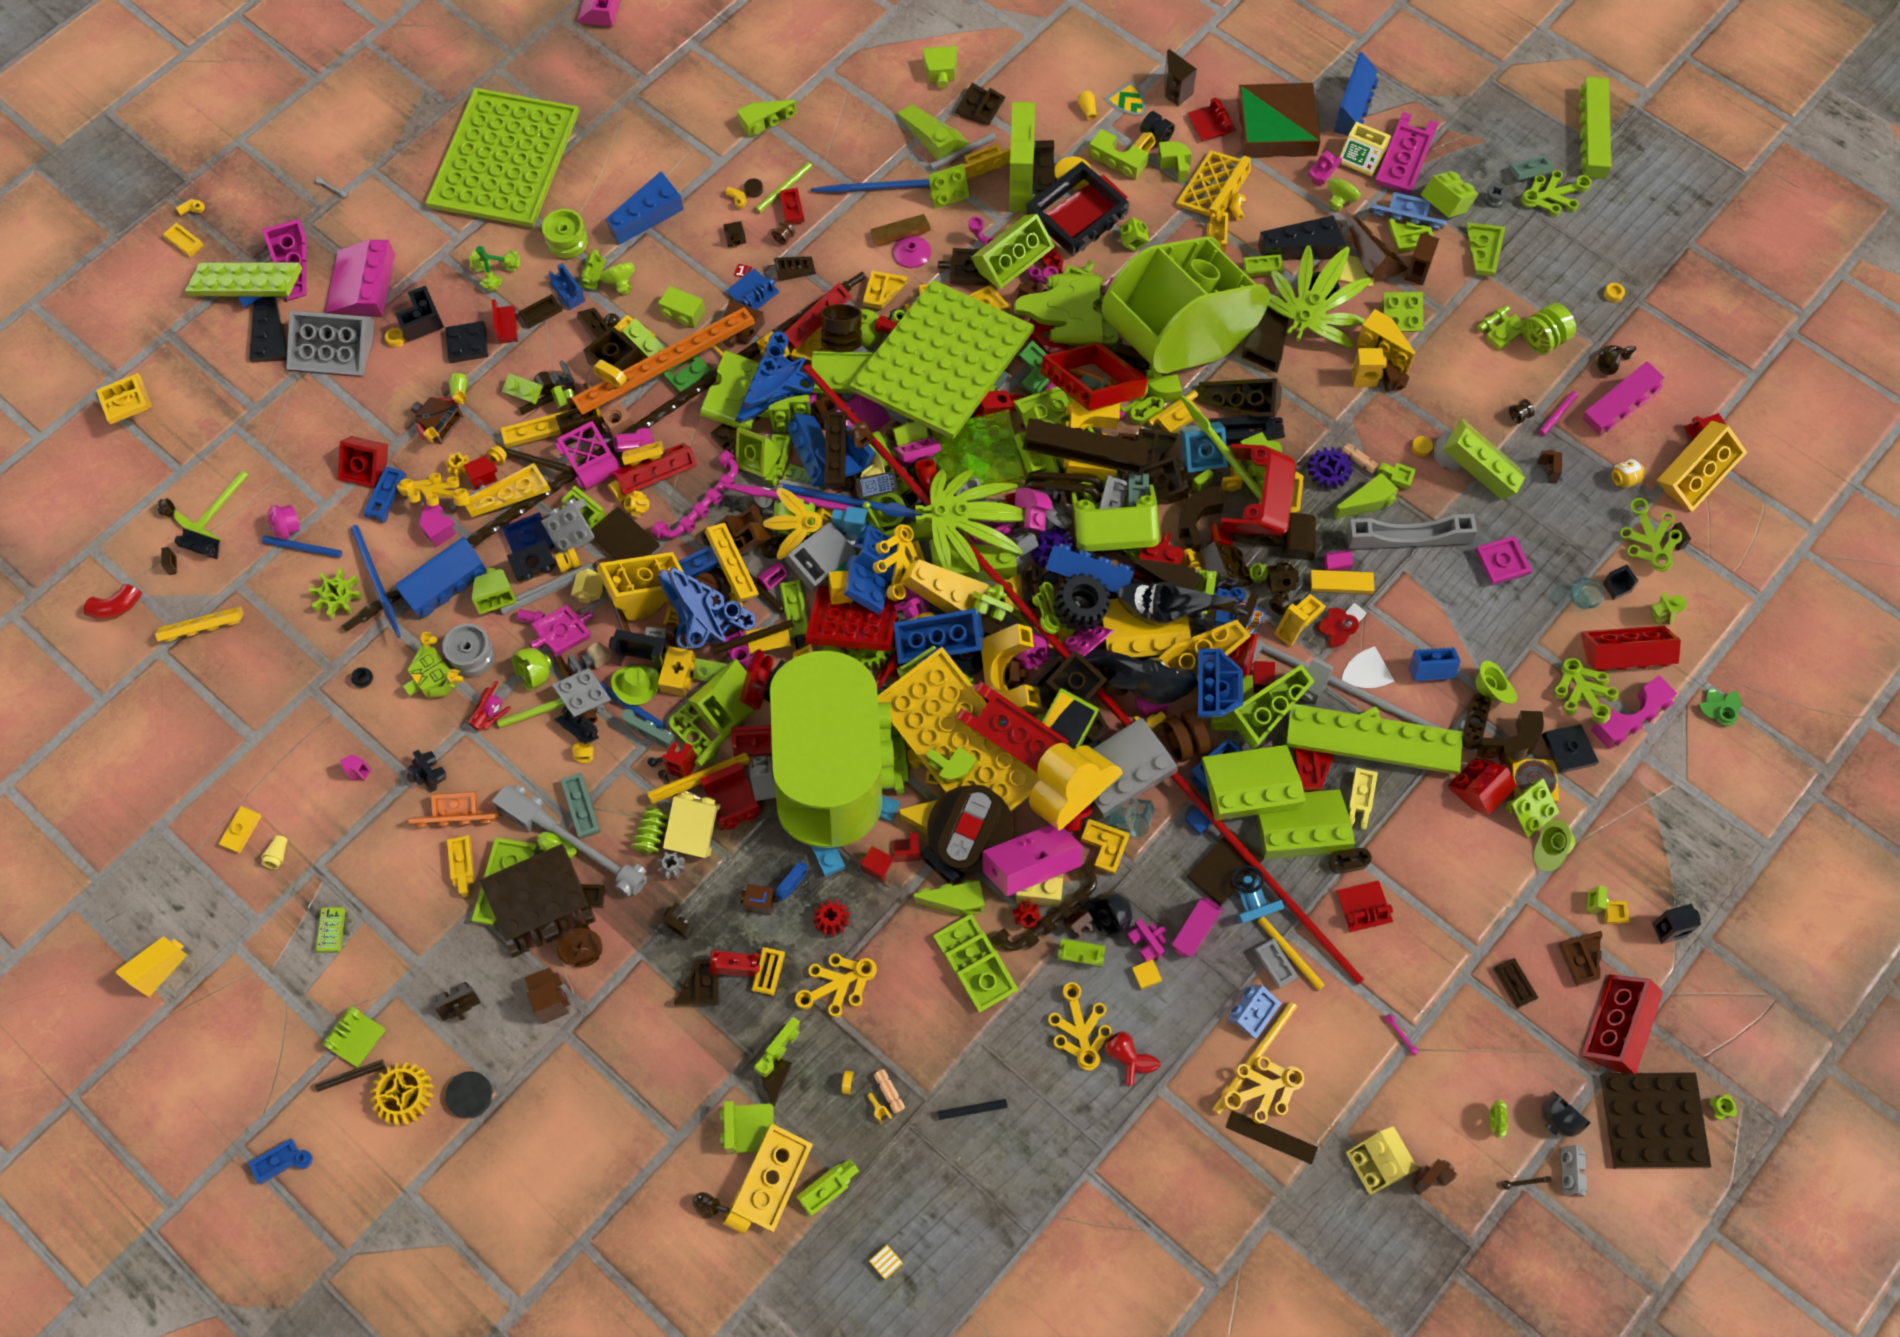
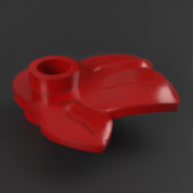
M1341 608L1328 609L1329 617L1321 620L1316 627L1319 632L1330 636L1328 645L1330 648L1344 645L1348 641L1349 635L1357 632L1359 622L1355 616L1347 615ZM1346 622L1352 623L1350 627H1345L1344 625Z

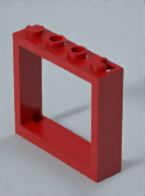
M1100 342L1044 355L1042 359L1040 374L1088 411L1145 396L1148 378ZM1094 363L1120 384L1092 391L1066 370Z

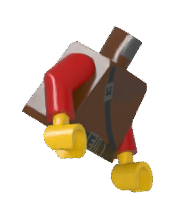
M458 390L453 397L438 399L430 397L424 405L415 402L411 407V412L416 414L414 419L417 423L416 429L420 438L430 443L434 439L439 444H442L463 418L458 405L463 406V400L468 398V396L462 390Z

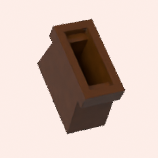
M1423 233L1420 234L1405 277L1406 281L1419 285L1424 284L1440 238Z

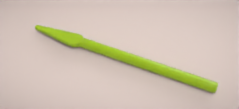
M1182 395L1180 398L1197 426L1208 435L1261 502L1263 492L1213 430L1209 420Z

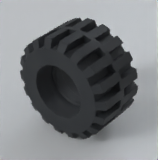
M1080 573L1079 576L1073 574L1070 578L1067 577L1054 597L1053 610H1056V618L1060 617L1059 622L1061 624L1065 623L1067 624L1066 628H1075L1074 631L1077 632L1080 629L1086 632L1089 628L1091 630L1096 628L1109 609L1111 599H1108L1110 597L1109 591H1105L1107 586L1105 584L1101 585V580L1099 578L1095 580L1091 574L1085 576V573ZM1079 596L1085 598L1090 603L1091 608L1084 609L1077 606L1073 602L1072 597Z

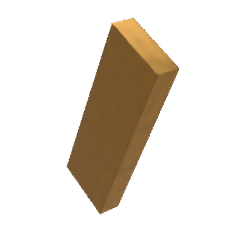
M925 214L873 228L871 229V235L876 245L879 246L924 233L931 229Z

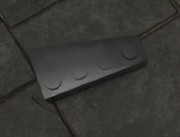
M1334 215L1260 232L1258 248L1262 256L1281 254L1282 261L1289 260V258L1301 260L1308 245L1311 246L1313 258H1318V260L1334 257L1342 249L1346 248V243Z

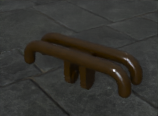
M1038 471L1028 474L1025 479V485L1022 488L1053 490L1054 503H1060L1061 491L1065 492L1067 504H1072L1071 492L1089 493L1092 495L1093 501L1099 503L1101 501L1100 493L1104 491V484L1100 478L1090 474ZM1034 480H1054V481H1053V482H1040V481H1034ZM1072 482H1089L1093 483L1096 486V488L1092 485L1074 484Z

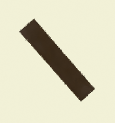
M1235 1111L1231 1112L1226 1128L1309 1164L1313 1163L1318 1149L1317 1146L1263 1123L1257 1124L1253 1119Z

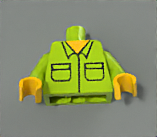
M423 632L420 639L422 643L408 668L413 679L403 685L409 696L421 689L427 698L444 697L449 695L455 686L463 682V677L457 676L460 670H450L435 648H431L430 644L434 645L437 643L436 637H430L431 632Z

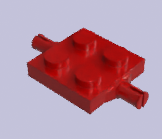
M1164 532L1158 545L1141 549L1139 559L1181 564L1184 549L1169 545L1171 534L1168 533L1165 540L1167 532ZM1135 572L1134 579L1143 580L1148 584H1155L1139 572Z

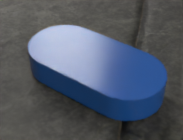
M802 861L799 862L779 885L774 896L780 901L786 900L807 874L808 866Z

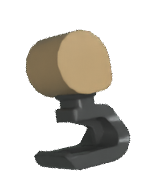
M597 642L587 649L586 656H581L580 663H578L573 654H569L568 664L573 672L577 674L590 668L591 665H594L596 669L600 668L610 660L611 656L601 642Z

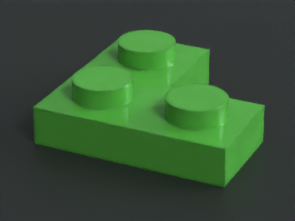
M1031 341L1018 355L1032 369L1020 383L1031 395L1039 393L1049 382L1046 377L1040 374L1043 356L1047 354L1034 341Z

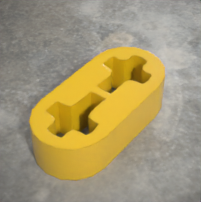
M599 360L592 367L594 373L599 378L617 388H620L627 381L626 376L621 370L603 360Z

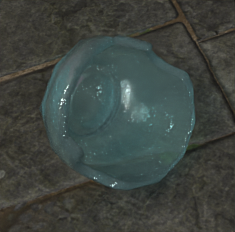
M1581 577L1574 581L1570 589V598L1577 607L1591 610L1599 606L1603 600V588L1597 580Z

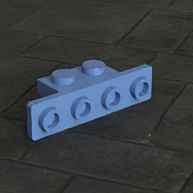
M1396 192L1393 193L1389 208L1371 204L1369 212H1372L1374 216L1383 217V215L1390 216L1391 219H1395V221H1402L1403 219L1418 226L1421 224L1429 225L1428 227H1431L1433 230L1443 229L1446 224L1444 220L1427 217L1430 207L1428 200Z

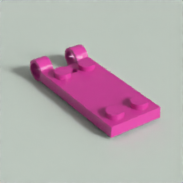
M1402 112L1376 177L1375 184L1411 195L1436 132L1438 122L1429 120L1426 130H1421L1408 126L1412 114Z

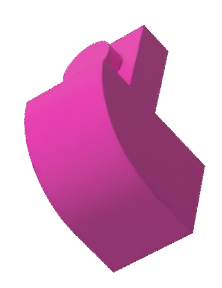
M1030 488L1016 489L1015 506L1025 509L1024 528L1038 532L1045 531L1046 511L1052 510L1050 497L1044 492Z

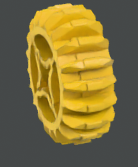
M405 1062L401 1066V1064L395 1063L394 1070L390 1066L386 1067L387 1074L380 1072L379 1077H381V1080L373 1081L377 1088L370 1090V1093L375 1095L370 1099V1102L375 1104L372 1108L373 1111L379 1112L378 1117L381 1120L385 1118L386 1123L391 1124L394 1122L396 1126H400L402 1121L405 1125H409L410 1118L415 1122L418 1121L417 1114L425 1115L426 1112L423 1108L425 1106L431 1107L427 1099L434 1098V1095L429 1092L434 1089V1085L429 1083L431 1077L426 1075V1071L423 1068L419 1069L417 1064L411 1066L410 1063ZM404 1077L415 1078L418 1085H407ZM394 1082L393 1087L390 1090H388L390 1085ZM417 1097L415 1102L410 1106L412 1099ZM386 1102H397L400 1111L389 1110Z

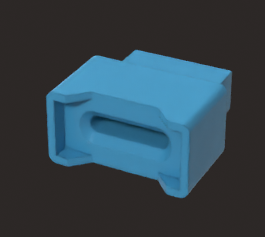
M850 506L847 507L846 511L833 509L832 523L839 532L846 533L847 538L858 539L867 525L871 526V523L866 521L868 509Z

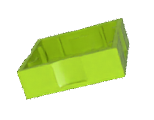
M1012 102L1009 212H1027V203L1032 200L1035 102Z

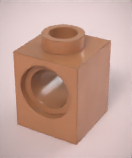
M622 403L601 414L603 420L601 426L606 434L610 433L612 437H614V434L623 433L633 425L632 418Z

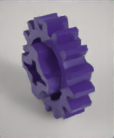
M1326 447L1323 448L1322 452L1316 450L1315 455H1311L1307 467L1309 469L1308 475H1313L1312 482L1318 481V486L1320 487L1324 484L1326 489L1330 485L1337 489L1338 484L1343 487L1345 481H1349L1353 470L1351 468L1352 461H1347L1349 455H1341V449L1335 452L1334 447L1331 448V451H1328Z
M1054 528L1052 532L1047 529L1046 534L1039 533L1040 538L1037 539L1039 546L1034 548L1030 554L1037 565L1040 564L1041 568H1044L1048 563L1053 545L1059 546L1061 543L1070 546V551H1075L1073 546L1075 542L1070 533L1065 532L1063 528L1059 532L1057 528Z

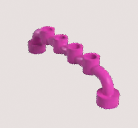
M977 216L970 218L968 222L969 231L974 233L981 243L987 245L995 239L992 237L988 238L982 233L984 229L982 218ZM1031 266L1022 272L1029 274V280L1032 282H1040L1044 285H1047L1048 276L1059 273L1052 266L1046 267L1043 274H1041L1039 268H1032Z
M728 450L720 455L718 463L724 468L730 467V471L727 475L721 476L718 484L707 491L705 498L700 503L698 502L693 506L692 512L680 520L676 529L668 530L669 526L666 523L658 521L652 528V534L659 539L663 537L673 539L680 536L684 531L691 533L696 527L694 520L697 517L704 519L708 515L709 509L707 507L712 502L717 505L722 500V494L720 493L727 489L723 487V484L736 483L733 480L738 473V465L734 460L735 455Z

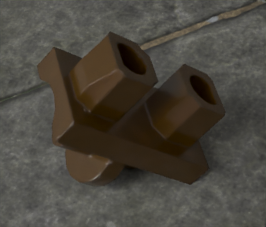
M467 982L457 985V993L451 996L448 992L436 995V1003L433 1006L442 1021L456 1016L463 1021L466 1019L465 1012L481 1003L478 995Z

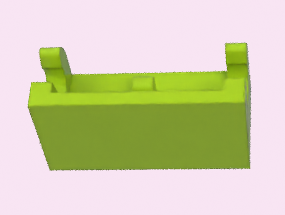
M575 485L561 500V502L566 503L573 498L576 501L583 498L587 505L579 510L590 529L606 517L604 509Z

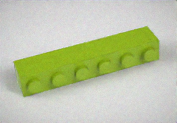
M1586 77L1584 84H1581L1579 88V96H1581L1579 110H1582L1579 124L1582 125L1580 131V139H1582L1580 154H1583L1580 169H1583V175L1589 178L1606 179L1611 169L1609 78Z

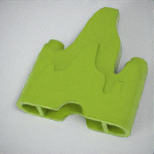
M1052 274L1047 277V288L1051 290L1021 296L1014 304L1015 314L1028 316L1044 325L1059 326L1050 329L1049 338L1054 343L1088 345L1100 342L1102 344V316L1094 310L1097 300L1100 299L1098 274Z
M725 350L717 369L716 382L718 385L710 386L701 408L700 417L734 428L751 430L754 419L743 423L735 420L750 383L757 372L759 362ZM769 409L758 415V417H770Z

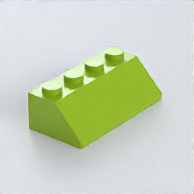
M1030 214L1020 218L972 255L971 259L983 277L998 289H1002L1055 246L1038 214Z
M1463 418L1459 419L1442 450L1501 500L1517 494L1525 479L1521 468Z

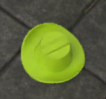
M630 665L614 672L611 685L620 700L630 705H641L651 700L659 688L658 681L660 675L653 667Z

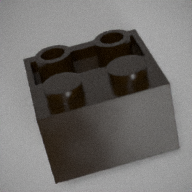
M1214 541L1196 554L1202 570L1217 572L1214 591H1217L1218 588L1229 591L1234 587L1240 588L1252 584L1250 571L1246 567L1243 553L1238 547Z

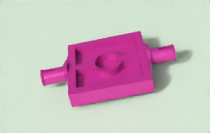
M565 605L532 623V629L538 635V638L529 642L530 648L536 649L544 645L557 657L590 639L591 633L585 627L584 622L593 618L592 612L588 610L579 616Z

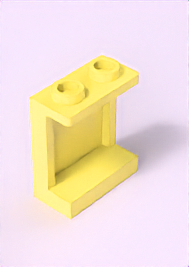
M681 792V795L674 796L663 848L702 858L710 856L713 827L717 810L720 809L721 804L715 803V799L702 797V800L696 799L694 794Z

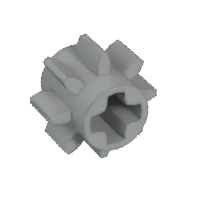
M676 851L673 854L665 852V857L658 859L659 864L662 866L658 870L660 874L666 872L667 880L670 877L679 879L680 872L686 871L684 866L681 865L685 860L683 857L678 858Z

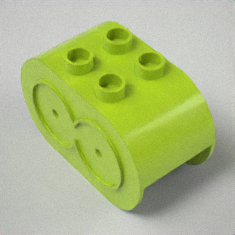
M1207 236L1154 245L1134 256L1120 270L1107 289L1102 303V315L1153 369L1159 373L1167 374L1172 371L1217 361L1236 349L1252 333L1262 319L1269 303L1270 292L1265 285L1256 284L1222 252L1220 243L1214 237Z
M815 651L797 656L785 663L776 672L770 686L772 762L778 817L785 831L804 844L822 848L841 847L861 839L870 832L881 815L883 807L882 789L894 788V753L890 729V702L878 703L877 684L873 675L865 665L849 655L834 651Z

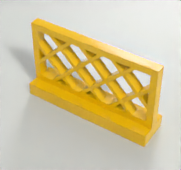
M1210 150L1177 200L1176 206L1208 217L1215 213V219H1221V215L1230 205L1232 197L1237 194L1251 172V158L1243 156L1242 159H1238ZM1212 158L1220 160V162L1210 164ZM1229 164L1237 165L1235 168L1227 169L1226 165ZM1223 167L1224 171L1215 174L1213 169ZM1211 172L1212 175L1202 178L1201 173ZM1228 177L1227 181L1219 183L1218 178ZM1206 181H1215L1216 184L1206 187ZM1202 184L1203 188L1193 190V186ZM1219 189V194L1210 196V191ZM1206 193V198L1197 199V195ZM1187 198H1194V202H1184V200ZM1208 202H1210L1211 204L1209 209H1205L1200 206Z

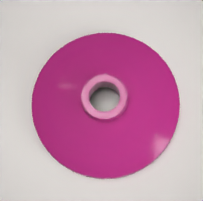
M918 236L900 239L893 248L895 261L906 268H917L924 265L931 255V248L928 242Z

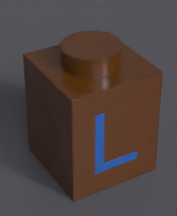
M747 884L746 891H742L740 899L746 912L771 916L775 900L774 888Z

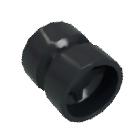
M1155 111L1149 112L1140 126V132H1152L1158 144L1159 142H1168L1175 130L1174 123L1168 119H1163Z

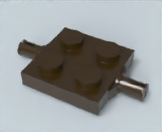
M953 248L950 261L938 260V269H949L950 284L988 286L989 281L979 273L971 259V256L980 249Z

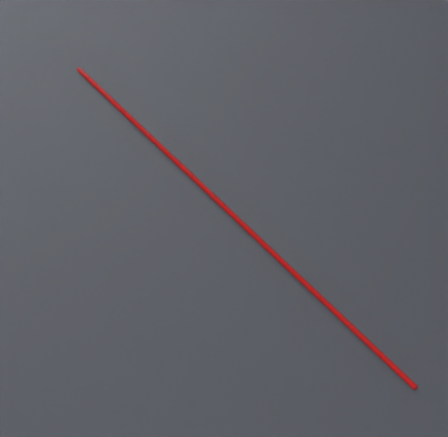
M809 364L805 365L803 370L841 412H847V419L853 425L861 422ZM874 437L871 442L873 448L926 506L931 505L930 497ZM955 528L972 548L977 562L996 584L1003 586V592L1007 594L1009 599L1063 659L1066 660L1071 655L1070 652L1053 634L1042 629L1040 619L958 528ZM1101 687L1095 692L1099 699L1125 727L1133 723ZM1178 772L1170 776L1245 861L1263 873L1264 882L1353 981L1359 985L1364 978L1221 820L1215 821L1213 811Z

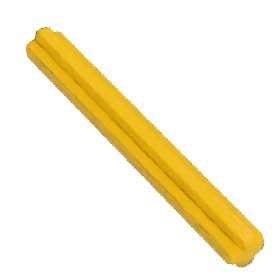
M746 753L740 754L648 791L649 801L656 803L702 784L700 778L740 762L742 767L749 765V757Z

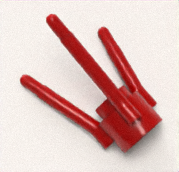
M891 655L887 663L883 665L882 669L874 677L876 682L880 679L877 684V690L883 685L888 675L896 677L899 675L897 668L905 665L898 664L897 655Z
M497 681L490 688L487 687L476 708L466 721L478 731H481L483 728L488 730L495 721L511 709L510 706H507L489 721L487 720L489 716L482 711L498 685Z

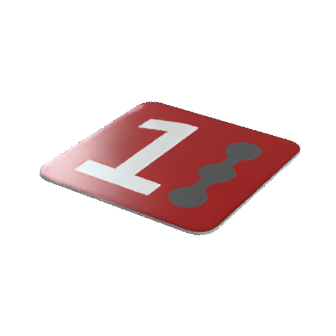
M738 264L734 276L743 278L752 270V266Z

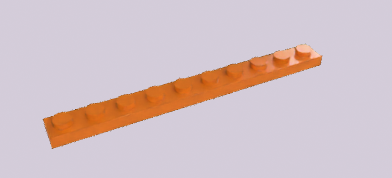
M743 307L623 370L622 372L626 376L627 381L620 388L602 381L572 397V401L581 415L754 325V319L746 308Z

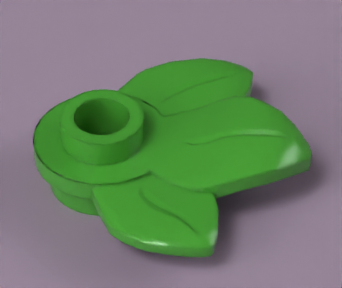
M1713 688L1708 690L1706 702L1699 704L1705 716L1716 719L1723 726H1731L1737 721V711L1742 706L1740 696L1736 691L1730 692L1725 697Z

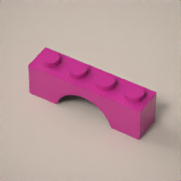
M1658 675L1637 694L1640 701V711L1638 713L1625 715L1611 710L1609 721L1604 724L1595 723L1591 731L1608 749L1613 745L1618 747L1628 739L1626 736L1629 733L1634 735L1643 728L1642 723L1645 721L1648 723L1652 722L1659 715L1658 711L1669 709L1674 704L1672 700L1677 693Z

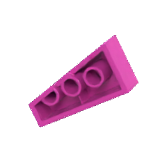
M1646 361L1586 410L1583 420L1597 434L1609 433L1617 423L1625 420L1632 412L1659 394L1663 387L1664 376Z

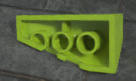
M913 104L897 112L900 119L936 160L969 144L958 130Z

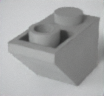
M763 756L756 757L749 762L755 801L775 798L776 793L770 757L765 758Z

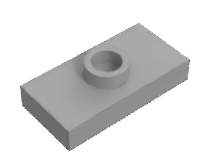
M1274 938L1254 949L1255 954L1278 989L1298 979V975Z

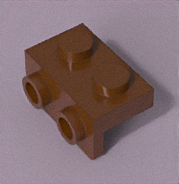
M1438 1158L1430 1166L1426 1165L1417 1173L1413 1179L1416 1184L1412 1189L1420 1195L1430 1187L1435 1179L1446 1186L1458 1174L1449 1162L1441 1161Z

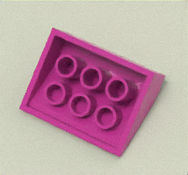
M367 240L338 250L325 313L383 317L395 256L389 240Z

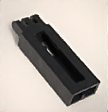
M1282 417L1209 418L1210 423L1220 422L1225 427L1226 446L1240 444V441L1261 432L1267 441L1285 437ZM1249 428H1256L1254 431L1249 430Z

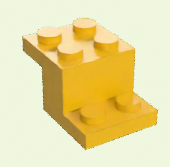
M139 373L96 390L110 425L153 407Z

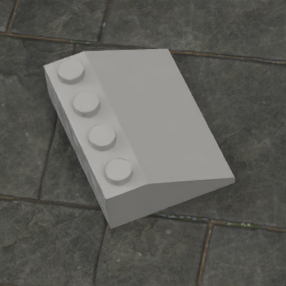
M290 311L286 369L364 376L373 341L374 319L365 316Z
M1143 718L1138 719L1093 748L1120 767L1123 772L1093 802L1105 819L1178 772L1176 763Z

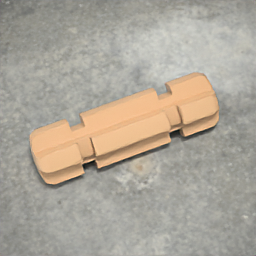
M1347 443L1342 449V453L1344 455L1348 454L1351 460L1363 468L1366 467V470L1373 474L1378 469L1379 464L1374 460L1370 461L1367 455L1358 449L1355 450L1354 446Z
M884 1069L877 1071L874 1074V1078L880 1084V1089L888 1103H891L892 1111L895 1114L901 1112L905 1106L902 1100L899 1099V1095L891 1080H888L886 1071Z

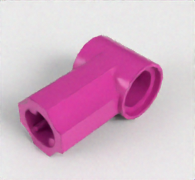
M641 428L635 431V433L614 434L613 446L616 452H623L654 443V439L650 429Z

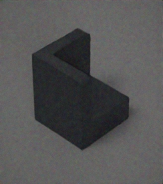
M1627 564L1611 571L1602 584L1612 599L1615 600L1631 593L1637 585L1638 579Z

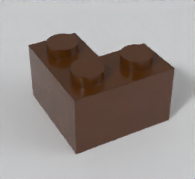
M549 967L524 978L529 990L527 995L534 1014L543 1024L569 1014L567 1006L570 1005L567 994L563 992L561 987L563 983L558 972L554 973Z

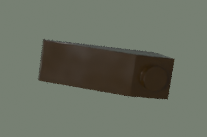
M1137 559L1134 564L1135 571L1154 583L1167 582L1177 587L1195 590L1202 578L1197 569L1183 564Z

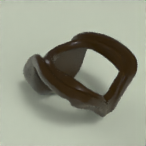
M1610 345L1602 348L1597 362L1599 370L1605 375L1615 374L1620 366V355L1625 360H1629L1636 351V346L1622 348Z

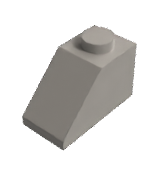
M1314 657L1307 670L1314 683L1300 698L1306 702L1316 704L1328 683L1334 667Z

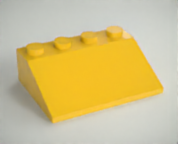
M1118 598L1111 599L1109 609L1101 621L1102 627L1114 631L1103 640L1104 650L1124 654L1139 660L1143 658H1158L1174 644L1191 638L1188 617L1171 624L1150 625L1128 613L1120 604Z

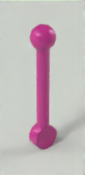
M1386 1015L1384 1018L1385 1022L1393 1026L1410 1049V1054L1416 1056L1419 1052L1418 1048L1413 1047L1395 1023L1394 1015Z

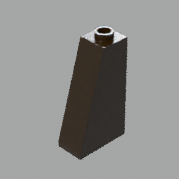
M1267 307L1262 319L1244 345L1242 358L1278 373L1289 318Z

